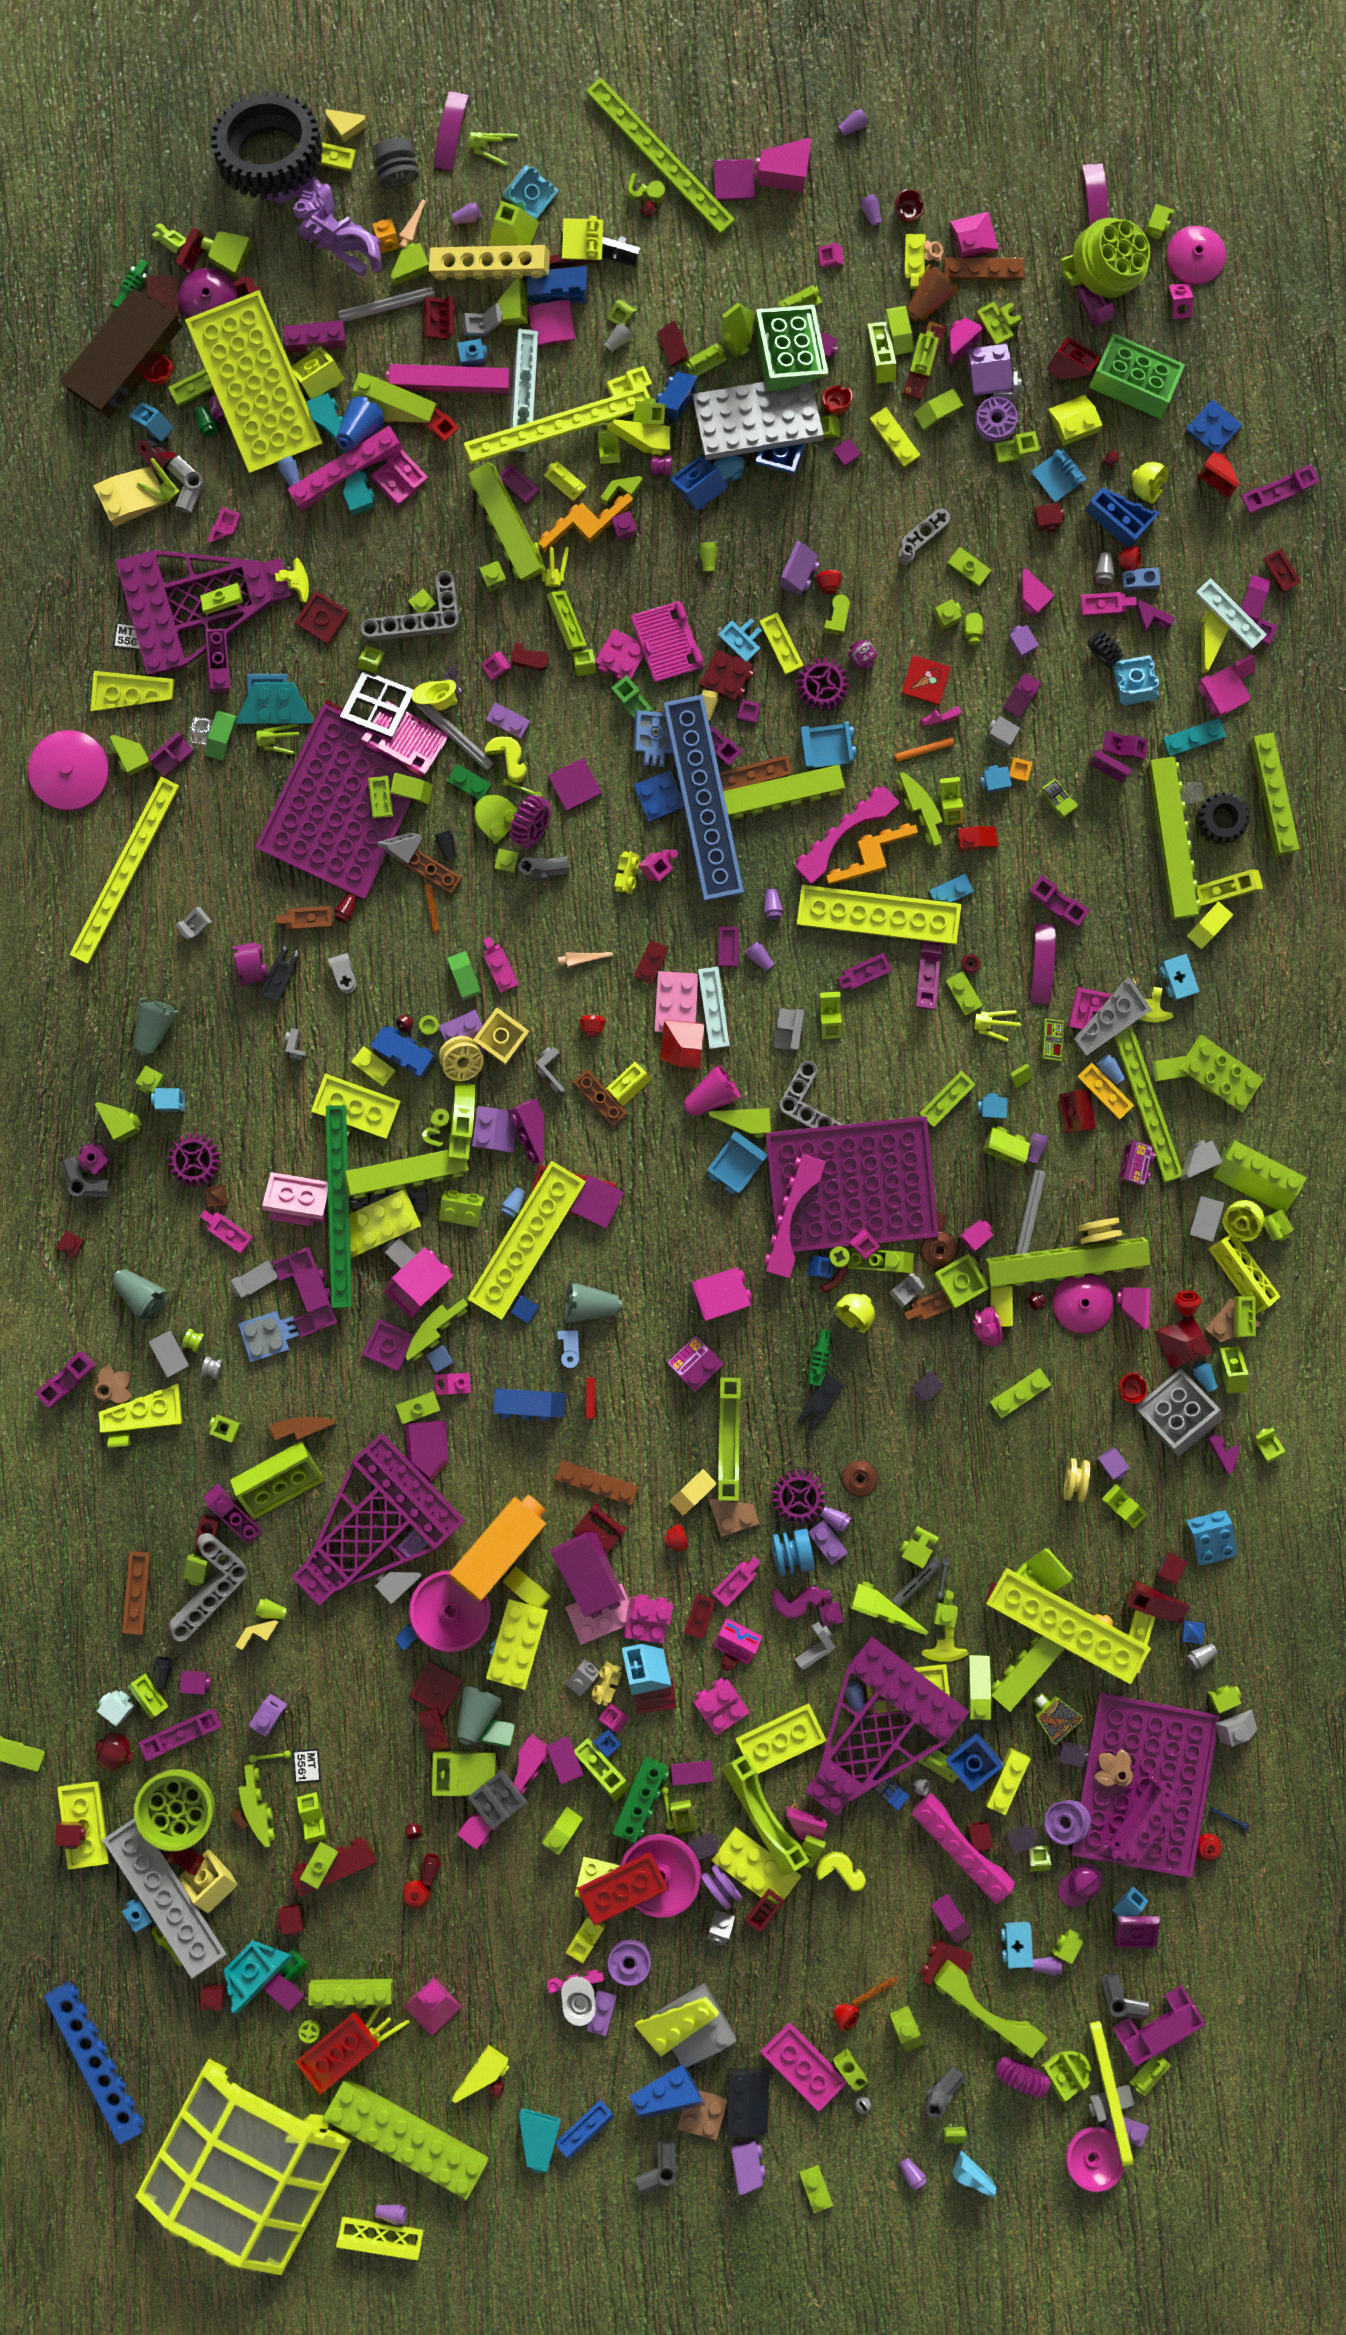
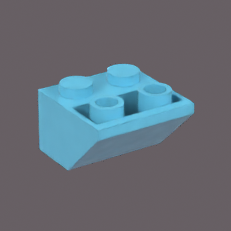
M644 1644L622 1648L631 1695L671 1687L662 1648Z

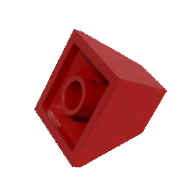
M1213 452L1197 477L1230 498L1238 487L1239 482L1231 463L1227 461V457L1221 453Z
M664 1020L660 1059L679 1067L700 1069L704 1024Z

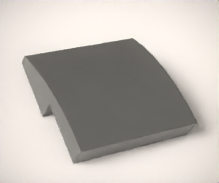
M504 1770L498 1772L468 1797L492 1830L528 1803Z

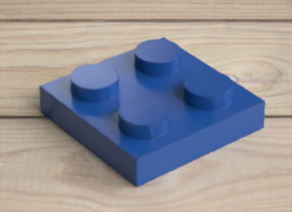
M1212 399L1185 431L1209 452L1218 453L1241 428L1242 424Z
M671 770L634 784L635 791L649 823L684 809L682 796Z

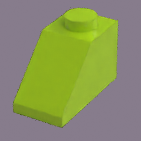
M420 243L409 244L401 250L391 274L394 286L429 272V263Z
M518 278L514 280L498 300L500 310L502 311L501 323L504 326L528 323L527 284Z
M1240 1346L1220 1348L1222 1376L1227 1394L1246 1392L1248 1388V1371Z
M195 1553L188 1555L183 1578L188 1579L187 1583L199 1586L200 1583H206L212 1563L204 1556Z
M566 1806L543 1838L542 1844L559 1855L583 1818Z

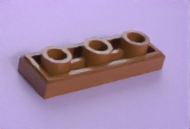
M418 849L414 852L409 863L401 862L404 866L451 895L463 879ZM430 867L435 868V871L433 873L428 872V869Z
M588 1069L573 1081V1084L612 1127L628 1114ZM601 1094L604 1096V1100L598 1101L596 1097Z

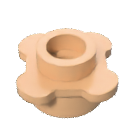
M926 241L924 243V258L927 261L935 260L939 262L942 259V245L936 241L932 243Z

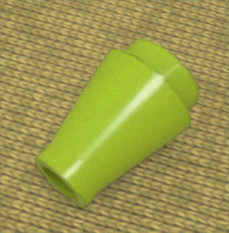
M716 542L700 543L698 550L703 572L715 571L718 550Z
M266 1598L265 1600L259 1599L255 1615L260 1616V1618L284 1620L287 1608Z

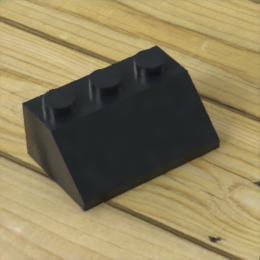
M729 2068L727 2136L750 2137L768 2133L770 2069Z

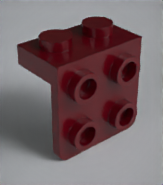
M935 1939L934 1944L931 1943L928 1949V1960L921 1967V1979L931 1985V1982L935 1983L933 1978L947 1960L967 1974L973 1955L968 1951Z

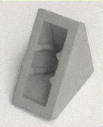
M408 833L377 842V845L396 860L409 863L422 840V835Z

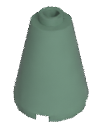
M148 998L139 999L134 1039L136 1052L144 1056L154 1053L178 1014L177 1010L174 1011L175 1008L154 1000V1002L148 1003Z
M127 1269L118 1270L113 1275L112 1284L140 1322L149 1321L148 1317L152 1313L157 1315L167 1302L168 1297L166 1294H169V1292Z
M569 1282L566 1291L568 1301L565 1302L566 1321L572 1323L616 1316L617 1312L621 1311L622 1301L618 1299L617 1295L576 1282Z
M464 1687L457 1729V1737L460 1738V1743L471 1746V1743L476 1744L501 1706L502 1699L488 1692L483 1693L473 1687Z

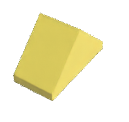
M326 109L327 121L343 143L367 126L365 115Z

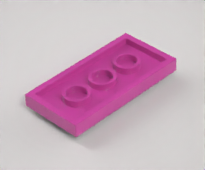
M791 2022L761 2050V2053L818 2112L847 2084L845 2078Z

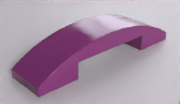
M449 91L436 146L435 169L450 172L454 170L457 146L469 95Z
M1102 164L1082 166L1083 182L1086 189L1088 227L1100 219L1109 218L1107 188Z
M1310 464L1280 480L1241 495V498L1250 514L1293 497L1318 484L1320 481Z
M1035 924L1033 975L1030 992V1003L1050 1005L1055 960V925Z
M922 941L916 1008L936 1010L943 943Z
M212 1708L138 1742L145 1760L148 1761L197 1737L222 1727L215 1709Z

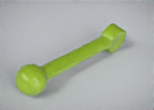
M508 778L503 780L505 786H512L530 795L542 797L539 791L533 792L512 783Z
M286 1750L284 1753L262 1756L252 1754L249 1756V1761L255 1763L257 1760L279 1757L288 1759L291 1757V1752Z
M667 1787L661 1788V1794H663L666 1809V1827L672 1830L674 1823L671 1821L667 1796L669 1790Z

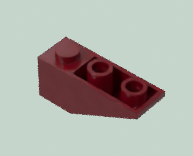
M1134 1580L1126 1596L1127 1606L1147 1615L1182 1623L1190 1607L1189 1604Z

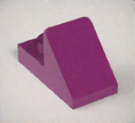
M1141 600L1135 607L1143 634L1147 631L1151 621L1155 622L1154 624L1158 628L1170 629L1175 620V617Z
M1024 673L1003 708L1020 718L1041 682Z
M1212 1434L1206 1437L1225 1474L1232 1473L1240 1445L1236 1444L1225 1450L1226 1444L1221 1436L1218 1437L1217 1434Z

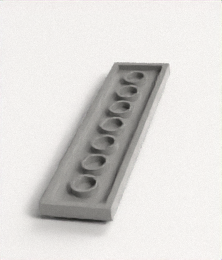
M134 1818L103 1839V1842L191 1978H194L227 1955L160 1849L151 1845L143 1838Z

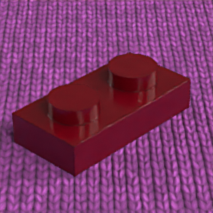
M195 228L191 229L175 262L188 274H191L203 250L201 243L205 237Z
M1281 548L1263 558V562L1282 593L1301 583Z
M650 939L634 977L652 985L669 948Z
M696 1594L684 1633L704 1639L716 1599Z
M438 1707L419 1712L418 1718L429 1752L449 1748L450 1742Z

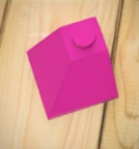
M989 212L950 222L960 258H971L999 250Z
M963 318L961 321L957 320L951 325L948 336L947 365L949 367L979 341L983 330L981 325L967 318Z
M1120 1288V1292H1117L1116 1303L1119 1304L1120 1310L1138 1329H1149L1151 1288Z
M786 1806V1815L802 1842L806 1835L822 1839L827 1827L825 1818Z
M434 1977L404 2005L431 2036L462 2007Z

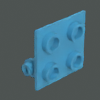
M1063 448L1057 449L1050 458L1031 471L1055 503L1086 480L1085 476Z

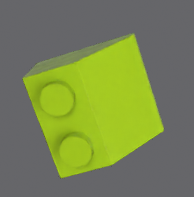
M100 1102L95 1103L113 1140L122 1142L141 1132L139 1126L142 1123L136 1114L134 1115V1113Z

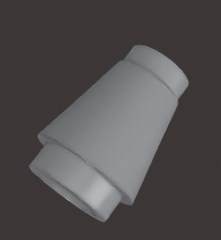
M621 323L615 327L604 345L613 353L631 340L630 337L633 333Z
M1110 553L1100 554L1095 572L1096 582L1100 584H1109L1114 578L1112 554Z
M1211 1643L1189 1652L1186 1658L1194 1670L1202 1669L1218 1654V1651Z

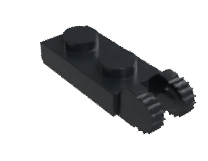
M286 945L283 946L278 958L275 959L259 993L260 996L279 1003L300 955V952L296 950L292 954L289 964L284 962L283 960L289 951V947Z
M827 1374L821 1386H818L806 1404L805 1410L797 1422L800 1424L804 1422L807 1414L811 1411L816 1416L809 1423L807 1429L812 1431L844 1385Z

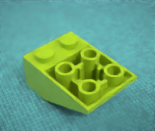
M435 1751L433 1753L432 1796L471 1795L495 1776L496 1752Z

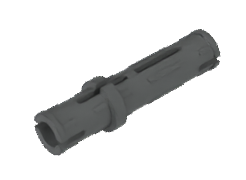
M933 1557L923 1569L920 1568L918 1570L919 1573L891 1600L901 1608L926 1582L931 1581L930 1578L943 1565ZM931 1568V1570L920 1581H918ZM916 1583V1585L903 1597V1595Z

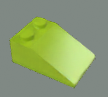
M999 1126L996 1129L991 1128L982 1151L1017 1167L1026 1163L1030 1143L1026 1142L1027 1138L1015 1134V1137L1007 1134L1008 1130Z

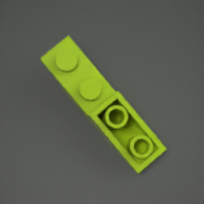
M904 772L900 773L898 776L899 780H896L899 791L904 792L905 799L903 801L906 809L910 810L911 814L920 813L918 820L921 826H925L927 833L924 835L927 844H931L933 849L940 847L942 841L937 826L941 825L943 821L939 811L926 791L914 779Z
M455 1082L448 1149L449 1159L464 1161L469 1159L474 1119L475 1084Z
M465 1299L459 1301L449 1310L442 1304L423 1322L406 1354L408 1361L411 1359L416 1361L424 1355L422 1352L428 1346L432 1349L440 1343L439 1338L441 1335L437 1329L444 1330L451 1324L450 1320L453 1317L457 1316L459 1318L467 1312L466 1307L469 1305Z
M255 1763L246 1764L244 1766L246 1785L239 1787L243 1811L257 1838L265 1847H270L272 1841H275L274 1828H270V1820L273 1819L272 1808H268V1803H259V1801H262V1790L257 1785V1780H260L259 1768L255 1767Z

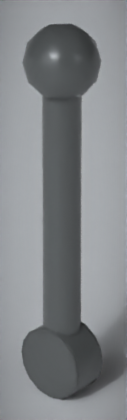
M948 1558L942 1560V1577L939 1592L936 1595L938 1600H943L945 1577L947 1566L950 1564Z

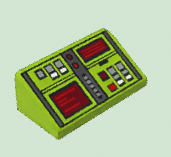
M1044 1019L1042 1060L1062 1061L1064 1021Z

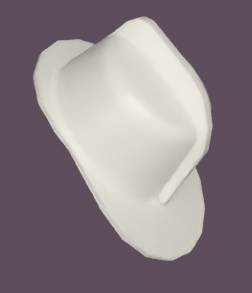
M581 1977L568 1979L564 1983L561 1992L564 2015L573 2025H586L595 2015L596 2007L593 1987L586 1979Z

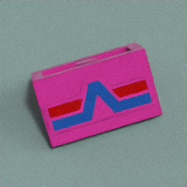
M726 1618L712 1646L749 1665L763 1636Z

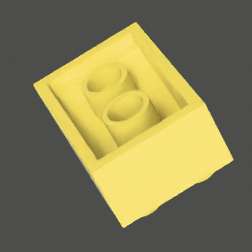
M151 466L117 475L93 485L114 527L168 503L166 499L161 501L157 496L137 485L139 481L161 493L159 490L160 484Z

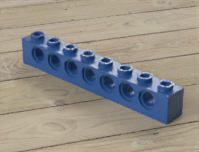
M69 1981L48 1992L44 1998L120 2145L140 2134L144 2129L145 2123L140 2114L137 2115L134 2109L135 2102L130 2095H127L125 2082L122 2077H118L115 2071L117 2069L115 2062L112 2058L109 2059L104 2041L99 2040L96 2034L98 2033L97 2027L93 2021L90 2022L87 2016L89 2014L88 2009L84 2003L81 2004L78 1998L79 1992L77 1987ZM64 2002H70L73 2009L71 2011L66 2010L63 2006ZM74 2020L81 2022V2029H76L73 2026ZM82 2039H89L91 2047H85L82 2044ZM91 2058H99L101 2065H93ZM101 2076H107L110 2079V2084L102 2083ZM110 2095H117L120 2101L118 2103L112 2102ZM126 2113L129 2120L122 2121L119 2114Z

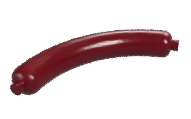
M848 1264L844 1267H839L836 1276L829 1283L822 1286L821 1292L827 1293L839 1285L847 1272Z

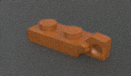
M331 906L293 908L287 910L286 915L276 916V924L287 925V929L292 930L333 927Z
M943 1290L915 1301V1303L911 1304L912 1310L903 1314L906 1321L914 1317L920 1321L953 1307Z

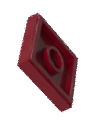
M315 590L294 624L324 644L329 645L350 612Z
M428 1660L408 1697L430 1709L438 1707L440 1715L444 1716L464 1679Z

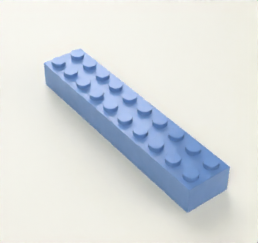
M703 695L664 702L663 709L703 902L743 894L744 890Z

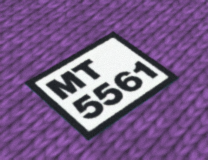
M116 622L113 647L140 651L133 624Z
M319 1749L292 1751L295 1784L320 1782Z

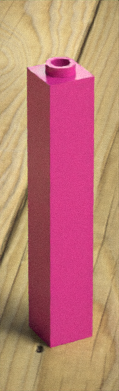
M390 364V371H386V382L410 391L509 394L510 371L509 368Z

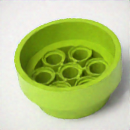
M1116 218L1100 219L1085 229L1075 242L1073 262L1077 275L1090 291L1099 296L1117 298L1127 294L1143 281L1148 270L1150 259L1148 239L1144 232L1131 221Z
M181 1769L167 1770L151 1778L139 1791L134 1805V1819L140 1834L151 1845L167 1851H179L196 1844L208 1832L215 1814L214 1797L205 1781L196 1774ZM170 1782H176L179 1785L178 1792L170 1790ZM190 1789H195L198 1792L197 1799L189 1797L188 1792ZM155 1795L163 1798L162 1805L155 1804ZM174 1802L182 1805V1812L174 1811ZM192 1810H199L202 1815L201 1819H194L192 1817ZM157 1816H164L166 1818V1825H159ZM183 1823L186 1828L185 1832H178L176 1824Z

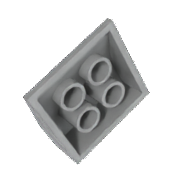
M1182 1369L1178 1370L1135 1407L1177 1457L1224 1419L1219 1407Z
M705 1983L652 2014V2016L660 2015L670 2009L683 2007L684 2004L707 1997L719 2011L716 2018L672 2048L680 2064L685 2067L712 2056L737 2041L735 2033Z

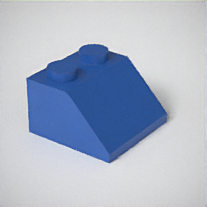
M676 372L675 376H670L666 382L665 387L667 388L665 392L660 393L655 403L666 404L665 417L675 423L678 422L691 401L692 394H695L697 391L698 378L696 376Z
M805 443L759 451L756 464L794 474L798 471L801 464Z
M699 456L669 479L685 501L696 511L705 507L708 502L721 495L728 488L719 469L702 456Z
M977 1731L963 1741L945 1759L971 1792L1003 1767V1762Z

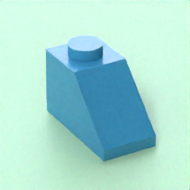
M141 402L129 416L159 441L167 438L174 428L158 410L144 402Z

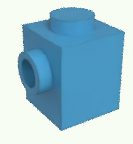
M481 339L457 343L462 367L485 364L484 357H488L486 345H482Z
M740 455L722 457L714 462L713 465L719 469L725 482L728 483L731 480L735 482L743 476L745 462Z
M998 765L987 767V770L982 774L983 777H980L981 788L985 789L986 794L1009 790L1012 786L1008 766L998 768Z
M987 1093L986 1097H982L981 1101L977 1103V1113H980V1118L1006 1119L1007 1098L998 1097V1094Z
M1132 1887L1117 1901L1112 1911L1117 1917L1137 1916L1142 1912L1148 1900Z
M135 1897L125 1904L127 1908L122 1912L134 1932L139 1931L154 1921L141 1899L137 1900Z

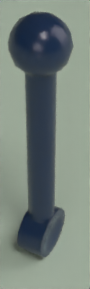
M1211 1807V1812L1237 1824L1242 1830L1246 1831L1249 1829L1247 1823H1242Z

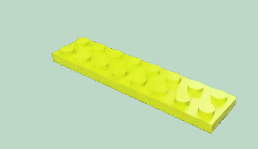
M802 885L797 925L956 945L961 904Z
M551 1161L467 1299L502 1320L586 1181Z
M1005 1568L986 1602L992 1608L1129 1684L1134 1680L1151 1650L1147 1645L1008 1568Z

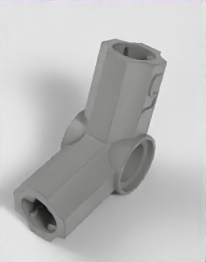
M178 455L167 466V469L184 484L175 507L185 513L192 514L199 495L204 490L205 483L201 475ZM193 479L199 480L196 486H191L190 482Z

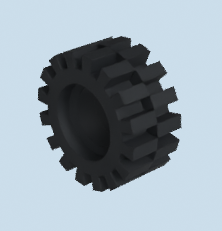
M1102 630L1098 631L1087 641L1088 647L1091 648L1090 651L1094 653L1093 655L1108 668H1112L1123 658L1122 650L1118 648L1119 645Z

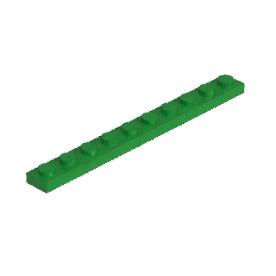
M346 1105L326 1106L332 1308H353L350 1206L343 1173L348 1171Z

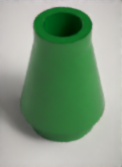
M205 406L196 408L195 413L200 434H203L206 438L214 436L218 432V424Z

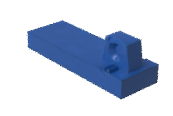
M599 2100L555 2144L566 2158L570 2160L615 2116L604 2102Z

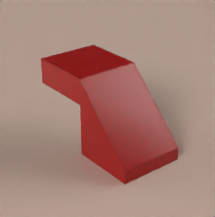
M437 407L430 423H423L432 434L444 442L459 430L454 421L446 413L443 415Z

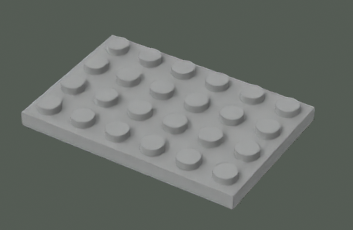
M811 381L787 390L766 391L765 382L692 394L705 460L824 440Z

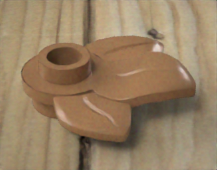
M110 1365L101 1369L98 1374L99 1383L94 1389L97 1399L101 1401L112 1400L115 1403L129 1400L132 1394L126 1387L130 1382L131 1374L125 1371L114 1373ZM103 1387L108 1388V1393L106 1395L102 1394L101 1392Z
M1121 1749L1116 1756L1109 1753L1099 1754V1763L1102 1770L1094 1776L1099 1783L1105 1786H1112L1114 1784L1127 1786L1132 1782L1131 1758L1127 1752ZM1121 1772L1126 1773V1778L1124 1780H1121L1119 1778V1774Z

